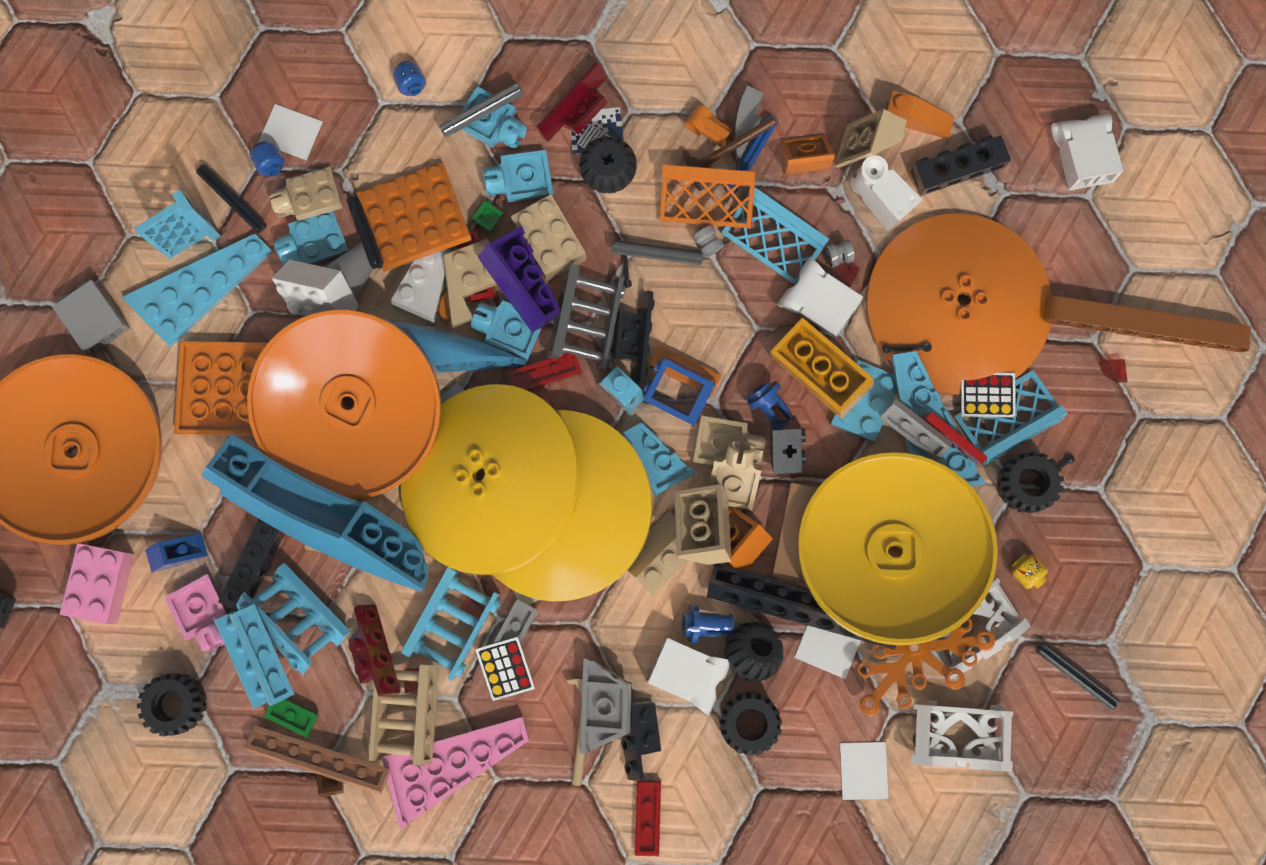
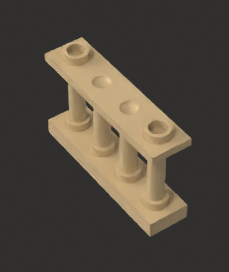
M423 664L420 665L418 671L395 670L398 680L418 682L417 696H378L374 684L370 741L367 746L368 761L382 760L386 753L412 756L413 765L432 764L439 665ZM388 704L415 706L417 708L415 721L387 719ZM386 729L414 731V745L386 744Z

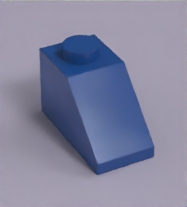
M201 533L157 542L145 550L151 572L174 568L208 556Z

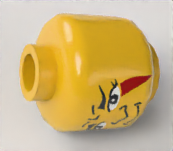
M1025 553L1012 565L1014 568L1012 571L1013 577L1025 589H1030L1033 586L1038 589L1048 580L1045 577L1048 573V567L1034 554L1028 556Z

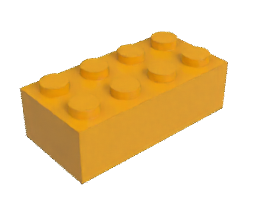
M801 318L770 351L772 359L840 419H843L874 386V378L804 318Z

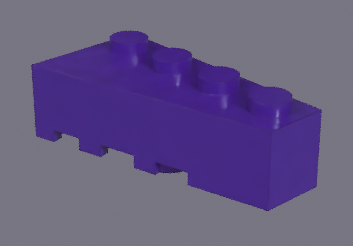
M520 226L489 243L478 255V259L530 331L534 333L547 325L561 311L549 284H545L542 278L543 271L540 265L536 264L532 255L534 251L530 243L527 244L523 236L525 231Z

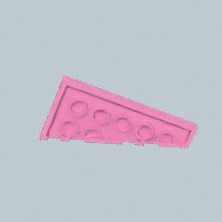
M524 717L435 741L432 764L413 765V758L409 755L389 754L383 756L384 767L390 769L387 781L399 829L528 742L529 736Z

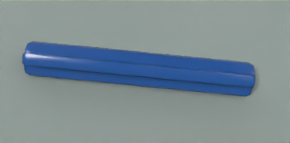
M776 125L753 139L735 170L750 171ZM727 184L731 189L736 186L732 184Z

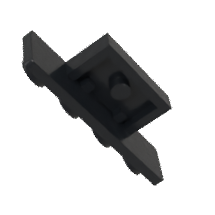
M653 291L639 294L637 314L618 311L614 327L612 358L632 362L631 380L636 384L644 383L648 374L646 364L647 356L650 352L651 313L655 304Z
M631 683L630 733L622 737L621 746L624 750V769L628 780L640 781L644 780L641 755L660 752L661 743L655 702L634 705Z

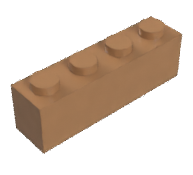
M795 483L788 485L770 577L795 583H801V579H804L798 552L799 531L805 509L818 488Z

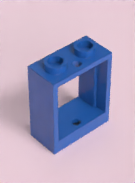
M666 356L663 361L658 360L653 370L656 376L653 382L648 381L643 393L646 394L644 401L695 426L717 381ZM667 367L704 385L690 414L653 397Z

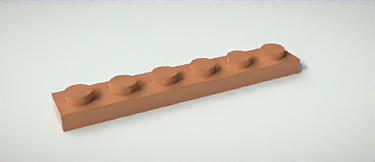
M254 725L244 746L246 751L378 794H382L390 774L389 768Z

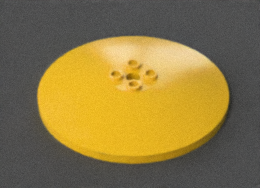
M490 384L467 389L454 395L441 404V418L437 437L426 459L408 479L401 483L402 507L411 532L430 556L440 563L461 572L475 575H493L509 572L526 565L553 544L573 512L580 482V461L577 446L562 416L545 400L525 389L510 385ZM480 469H484V478L481 481H477V472Z
M556 410L568 425L574 437L579 455L580 482L573 512L561 534L541 555L522 567L501 574H493V576L505 586L527 597L546 601H568L584 598L602 591L622 577L632 566L643 549L649 534L653 513V496L651 483L643 461L634 447L620 432L593 416L576 411ZM480 469L477 472V481H481L484 478V469Z
M894 452L869 455L850 462L835 471L818 487L811 497L801 521L798 552L801 571L809 591L818 605L837 624L859 637L874 642L890 645H913L938 639L961 626L973 615L987 596L992 585L997 566L998 546L991 516L980 496L966 480L945 465L919 455ZM896 546L900 548L902 555L894 558L889 555L888 549Z

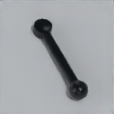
M623 255L625 278L623 285L626 288H630L632 282L629 279L628 258L626 255Z
M930 343L912 346H890L888 344L882 346V351L886 354L890 351L923 350L929 352L932 349Z
M1067 455L1066 459L1056 467L1060 466L1062 469L1068 463H1074L1075 457ZM1041 478L1034 479L1036 487L1042 486Z

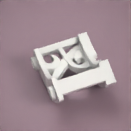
M999 578L993 580L988 591L993 599H991L990 603H987L984 599L979 608L973 613L989 618L984 630L990 631L994 622L997 623L993 627L998 629V634L994 635L995 646L992 650L985 652L977 647H972L971 651L976 653L978 661L983 657L985 660L1003 649L1002 646L1005 643L1014 641L1031 627L1026 618H1020L999 586L1001 582ZM994 602L998 606L995 612L992 611L994 607ZM952 632L942 636L941 638H948L952 634ZM984 636L986 643L990 641L989 637ZM942 650L931 651L934 657L950 669L957 668L965 672L972 668L964 665L962 659L950 650L951 663ZM972 655L965 657V661L968 663H972L975 660ZM952 674V675L950 676V679H952V678H954V677H956V676H958V675H957V674Z
M923 700L922 705L914 704V709H917L915 754H911L910 764L966 767V763H969V768L1012 771L1013 761H1010L1013 712L1005 711V706L990 705V710L937 706V701ZM942 711H943V712H955V713L951 714L950 716H948V717L945 719L944 714L942 713ZM931 713H934L937 717L934 723L930 721ZM967 713L982 715L976 721ZM990 718L1002 719L1001 736L990 737L988 733L994 732L998 727H990L988 725ZM961 720L975 732L979 739L969 741L964 746L961 756H957L955 745L951 740L944 737L943 734L954 723ZM930 725L936 729L934 733L930 732ZM939 741L947 744L948 750L946 753L941 752V747L944 745L938 744ZM1001 741V760H999L993 742ZM983 744L984 747H977L980 750V754L977 756L973 755L972 748L975 745Z

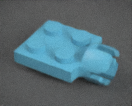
M477 86L460 114L490 98L493 94ZM508 103L461 129V131L491 148H494L498 142H502L511 148H516L521 144L517 138L524 139L527 128L525 123L514 117L517 112L516 107Z
M546 150L500 156L501 164L483 169V180L487 195L504 194L507 197V202L545 198L550 194L553 196Z
M333 211L289 223L290 232L287 235L274 239L276 252L283 265L288 260L316 265L342 256L349 251Z
M502 300L498 307L479 303L475 309L477 310L476 314L474 313L472 316L471 327L486 335L484 343L528 361L542 328L532 333L512 304Z

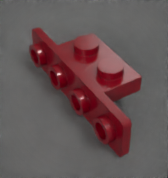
M595 62L537 125V129L544 140L549 142L563 126L578 135L608 103L603 95L596 92V89L607 78L600 63Z
M375 604L357 605L354 607V612L359 630L348 639V646L352 653L355 673L358 675L359 683H369L373 679L378 696L397 695L401 690L377 606Z

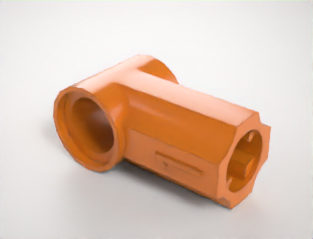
M701 104L695 107L684 122L691 132L696 135L702 134L719 147L725 145L733 132L731 128L716 119L713 113Z

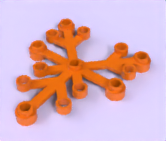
M969 618L967 620L970 624L968 628L964 629L959 626L945 640L919 643L918 651H912L910 649L911 645H896L895 650L875 645L873 647V654L877 659H884L887 656L894 655L902 656L897 662L874 665L862 662L858 665V673L863 678H869L871 675L887 674L871 695H865L861 698L859 703L860 709L868 716L877 714L880 710V699L896 680L898 688L897 704L902 709L909 708L912 704V699L908 694L905 668L911 661L914 675L912 677V684L914 688L922 690L927 686V679L923 674L922 660L945 677V683L949 688L953 690L962 688L965 684L963 672L957 668L950 669L929 652L950 650L962 659L964 665L973 667L977 664V655L975 652L967 651L964 648L977 647L981 651H990L995 646L994 635L990 631L982 630L976 636L963 637L965 633L970 632L972 629V621ZM987 636L990 641L984 644L980 641V638ZM881 647L885 649L883 655H877L876 650ZM972 655L975 660L972 663H968L965 661V657ZM862 667H869V672L867 674H862ZM952 674H957L960 677L957 682L950 680ZM917 678L924 679V683L921 686L915 684ZM901 697L909 699L906 705L900 704L899 701ZM871 700L874 702L872 708H866L865 702Z

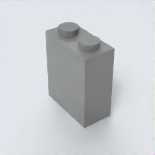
M92 280L81 283L77 290L70 295L62 296L52 306L81 350L91 356L130 330L101 286Z

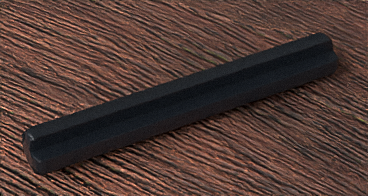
M202 164L196 170V173L257 233H261L267 225L205 164Z
M350 196L347 203L370 266L373 269H380L383 267L384 260L358 196Z
M1042 642L1037 647L1036 653L1107 708L1114 710L1118 706L1120 700L1050 645Z

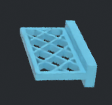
M755 187L754 206L758 210L759 217H753L752 221L759 220L761 233L748 235L747 228H744L745 236L735 237L729 233L731 227L726 226L721 234L796 285L800 274L794 279L787 274L786 265L799 262L801 270L803 267L802 262L807 261L808 258L801 259L799 246L809 244L814 247L816 251L812 258L815 260L829 242V238ZM742 206L733 215L737 223L747 222ZM760 210L764 212L766 215L761 216ZM742 213V220H737ZM762 219H774L777 230L764 232ZM779 224H781V225L784 226L785 228H784V229H780ZM791 231L794 233L796 243L782 245L781 232ZM778 233L780 246L766 248L764 235ZM762 236L764 249L753 250L750 248L748 238ZM798 237L804 240L805 242H799ZM746 239V244H744L740 240ZM797 246L799 259L785 261L783 249ZM781 249L783 262L774 264L770 262L767 251ZM765 252V258L759 253ZM783 265L784 271L777 266Z
M181 190L172 194L176 201L175 203L135 227L136 232L169 259L206 236H209L213 241L221 236L210 218Z
M1034 370L1015 380V387L1019 385V389H1015L1017 394L1015 413L1016 416L1018 410L1031 413L1028 422L1015 421L1016 416L1012 420L1001 417H978L976 428L966 426L962 420L965 417L962 416V412L954 416L953 419L969 442L987 456V459L982 464L983 466L1059 423L1067 415V411L1063 406L1059 407ZM1031 378L1036 385L1035 393L1022 390L1023 382ZM1021 395L1034 397L1032 408L1019 405ZM1037 398L1047 400L1052 408L1047 411L1035 409ZM981 418L994 421L992 432L979 429ZM997 423L1011 424L1010 432L1006 435L996 433ZM978 433L991 436L990 444L981 448L977 442Z

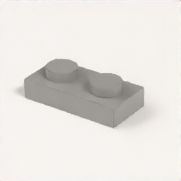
M517 599L494 642L498 643L518 637L521 644L539 610Z

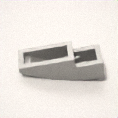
M748 85L738 109L734 139L761 122L762 117L757 115L756 112L762 102L764 93ZM752 140L734 150L735 162L739 163Z

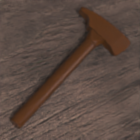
M772 115L712 154L701 159L691 157L687 150H683L686 166L708 168L714 162L776 125L777 120ZM694 182L699 191L705 189L700 182Z

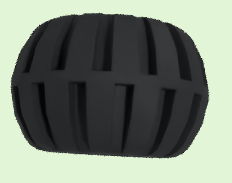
M602 136L594 139L585 147L580 156L579 168L581 176L588 186L600 193L611 194L623 190L631 183L636 174L637 160L632 148L624 140L614 136ZM612 160V163L605 165L604 161Z
M747 622L734 628V631H731L727 637L724 648L725 659H728L731 671H736V675L741 679L751 682L769 679L778 671L784 657L782 641L778 640L779 635L776 631L773 633L771 631L772 628L766 624Z

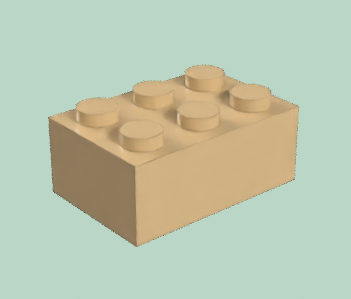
M551 194L511 216L515 229L520 226L523 227L525 231L523 236L527 244L530 243L534 251L532 253L536 264L540 265L546 282L563 274L565 268L571 263L579 265L587 260L586 252Z

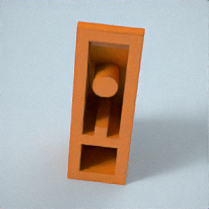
M892 91L886 110L907 120L905 128L949 139L954 116L916 96Z

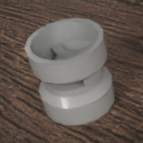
M713 225L703 228L693 236L696 244H700L704 257H709L724 247L722 240L718 239L715 235L716 230Z
M850 240L841 241L838 245L830 244L825 246L826 257L831 268L837 267L843 262L848 264L855 261L854 250Z

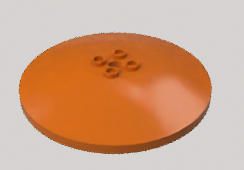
M951 213L919 221L906 228L888 244L878 258L870 275L866 294V313L875 344L892 367L891 355L916 351L935 390L943 395L961 396V380L981 379L996 373H1015V378H1017L1034 362L1041 352L1050 331L1051 324L1045 322L1047 298L1052 296L1048 276L1041 261L1019 235L1006 226L985 217ZM958 295H966L969 298V304L966 306L959 304ZM930 343L932 346L929 352L923 350L890 351L886 354L882 351V346L885 344L890 346H912Z
M334 309L313 313L300 318L286 326L269 341L258 357L251 373L247 394V411L253 436L264 455L322 487L353 500L374 497L397 487L408 479L423 463L437 437L441 418V396L437 377L430 361L420 346L405 331L390 321L371 313L351 309ZM345 396L353 398L355 402L353 408L349 409L343 405L342 400Z
M75 354L54 355L37 359L19 367L0 381V524L9 531L28 540L55 545H69L99 538L126 522L140 508L152 490L162 457V433L159 419L152 402L141 386L124 371L105 361ZM72 445H76L78 453L75 457L70 458L68 449Z

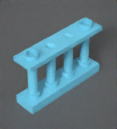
M283 563L277 568L272 577L273 584L253 599L244 592L240 596L236 607L238 610L255 604L272 644L287 658L294 670H298L304 675L312 664V661L309 659L328 642H333L338 647L344 642L350 630ZM279 590L284 591L291 600L268 617L259 606ZM296 607L300 608L307 617L285 634L275 623ZM313 624L317 625L324 634L301 651L292 641Z
M447 567L401 653L408 657L420 653L451 670L448 679L452 681L456 676L459 678L462 676L467 666L464 664V661L490 613L495 614L501 604L499 597L501 594L494 592L490 598L459 581L460 578L457 577L459 571ZM455 589L485 605L486 608L480 619L449 603L448 599L445 598L449 590L453 591ZM445 611L474 627L469 639L466 640L438 625L436 620H434L437 612ZM426 632H433L462 648L463 650L457 661L455 662L424 645L425 642L422 639Z
M255 604L214 620L253 709L267 702L269 706L274 705L294 695Z

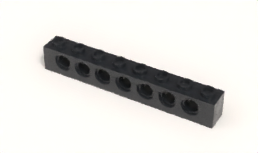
M719 563L714 564L709 580L707 598L893 650L896 648V645L878 643L859 637L837 624L818 605L806 587Z

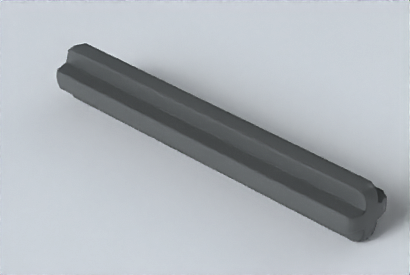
M515 83L439 126L445 137H449L523 95V90L518 83Z
M614 240L612 245L613 254L698 266L703 261L702 252L618 240Z

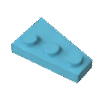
M642 423L621 433L634 447L643 461L654 496L696 474L691 467L689 468L684 464L678 455L672 453Z

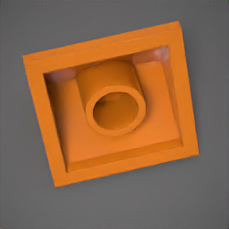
M825 134L780 140L785 175L828 170L831 168L834 161V152Z

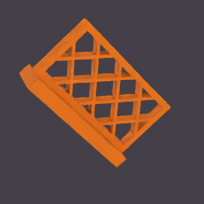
M674 165L662 166L663 182L659 221L751 229L757 172ZM668 179L677 180L683 187L674 196L668 190ZM682 181L690 182L687 185H685ZM694 182H700L706 189L697 198L688 189ZM704 182L713 184L708 187ZM718 183L723 184L729 191L719 200L711 191ZM727 184H732L736 186L731 189ZM740 185L750 186L749 196L741 202L733 191ZM686 190L693 201L683 209L675 198ZM709 192L716 203L706 211L698 200ZM732 194L739 205L729 213L721 202ZM673 201L681 211L675 217H666V206ZM747 201H748V209H747L746 206L744 205ZM696 203L704 213L699 218L692 219L686 210ZM717 205L727 214L720 221H714L709 215V212ZM741 206L747 213L746 223H737L732 217V214ZM682 214H684L687 218H678V217L681 216ZM704 216H707V217L709 218V220H701V219H702ZM729 217L732 222H725V220Z

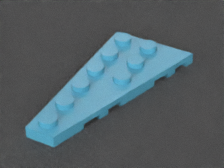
M253 234L137 289L122 298L168 346L172 347L273 251L256 234Z
M917 352L891 355L898 401L920 418H923L926 413H935L958 432L948 411L945 410L938 392L933 387ZM905 438L908 454L934 460ZM953 445L936 461L956 472L970 486L985 484L975 467L976 464Z

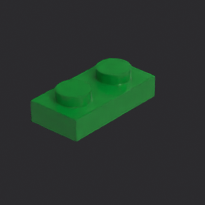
M284 699L268 706L263 717L307 738L310 736L319 714L288 699Z

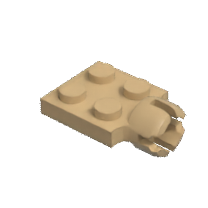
M331 167L286 179V187L269 193V199L272 198L270 204L277 218L295 215L297 220L300 221L343 208Z
M701 416L693 463L713 466L715 456L724 457L728 444L733 440H741L739 445L740 451H743L745 441L751 443L755 449L765 450V437L747 432L748 423ZM755 450L754 463L759 464L762 462L764 451Z
M733 440L728 444L724 457L715 456L709 486L721 484L728 496V506L752 511L762 466L756 465L753 462L755 447L751 443L745 441L744 449L740 451L739 445L741 440Z

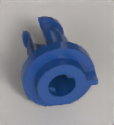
M767 380L756 387L750 394L746 395L749 407L751 409L759 407L770 421H781L771 408L774 404L787 420L797 419L795 415H792L788 405L777 393L781 388L778 381L771 383Z
M690 604L688 610H684L682 614V635L687 637L689 643H697L699 636L717 637L726 635L728 637L731 633L730 631H734L733 614L722 615L719 613L700 612L698 605Z

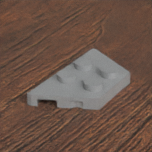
M591 658L583 659L580 753L583 754L630 733L631 683Z

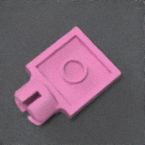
M206 574L164 597L184 640L195 638L200 649L206 652L217 649L218 643L221 646L224 645L214 620L229 613L225 605L218 603L220 594L211 575Z

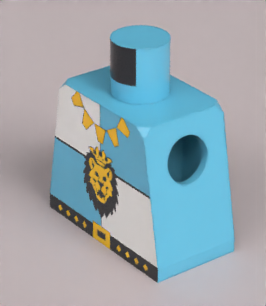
M618 366L614 367L597 384L628 415L645 398L641 388Z

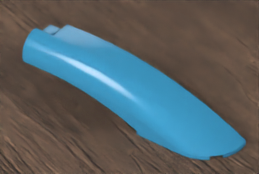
M388 320L405 331L420 346L435 373L509 369L528 366L527 361L515 355L460 334L419 324ZM293 322L286 323L285 327Z
M232 433L205 467L201 476L222 489L220 492L222 496L279 531L357 569L402 586L423 591L428 579V563L425 562L422 545L410 531L365 501L361 503L340 495L294 473Z

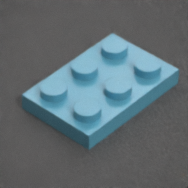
M857 360L856 364L874 378V386L843 419L834 414L830 425L874 443L883 424V420L880 417L890 406L897 390L895 377L891 373Z

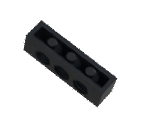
M993 135L982 138L979 143L972 145L969 142L958 147V150L952 152L950 150L942 151L935 158L929 159V157L919 159L915 162L916 164L912 168L911 174L919 195L923 196L1005 168L1011 161L1002 135L994 138ZM976 153L983 154L986 160L979 159ZM955 160L962 161L964 167L957 166ZM933 168H940L943 171V175L936 174Z
M258 518L218 603L239 611L236 604L244 592L251 599L256 596L285 533Z

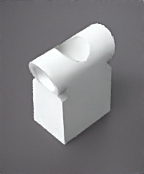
M1110 113L1091 116L1086 120H1067L1052 124L1051 132L1055 143L1060 147L1059 152L1068 190L1113 183L1124 171L1115 138L1111 132L1112 116Z
M878 155L866 158L850 178L852 190L862 197V201L887 231L923 200L894 170H890L886 160Z
M809 257L799 271L798 283L787 289L776 305L800 314L836 339L861 303L863 296L826 273L812 257Z
M665 637L646 682L690 701L709 716L716 701V686L726 677L730 663L728 659L705 655Z

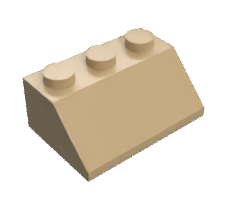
M883 109L848 123L834 166L839 168L875 155L900 143L905 136L907 120Z
M722 485L675 491L677 557L706 565L731 562L728 496Z
M668 512L649 531L645 545L638 558L627 570L652 596L687 561L677 557L676 517Z

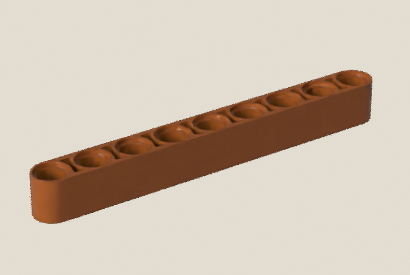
M1051 296L1047 298L1046 323L1232 352H1247L1250 350L1251 327L1248 325L1067 297Z

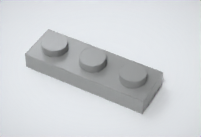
M897 399L891 403L880 417V419L935 461H938L953 444L952 441Z

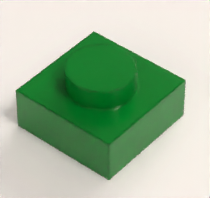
M485 200L472 217V221L491 234L505 215Z

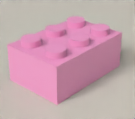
M77 543L59 615L103 624H117L134 554Z

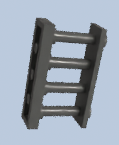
M571 263L565 268L558 301L561 312L554 320L547 358L556 360L562 357V354L568 353L596 360V370H602L610 365L612 359L610 347L620 298L622 299L625 293L624 277L620 276L613 280V284L581 276V273H579L580 266ZM581 285L611 293L609 305L604 306L577 299V296L574 295L575 288ZM578 308L605 315L604 329L572 321V318H569L571 309ZM571 330L602 338L600 350L595 351L568 344L565 341L566 332Z

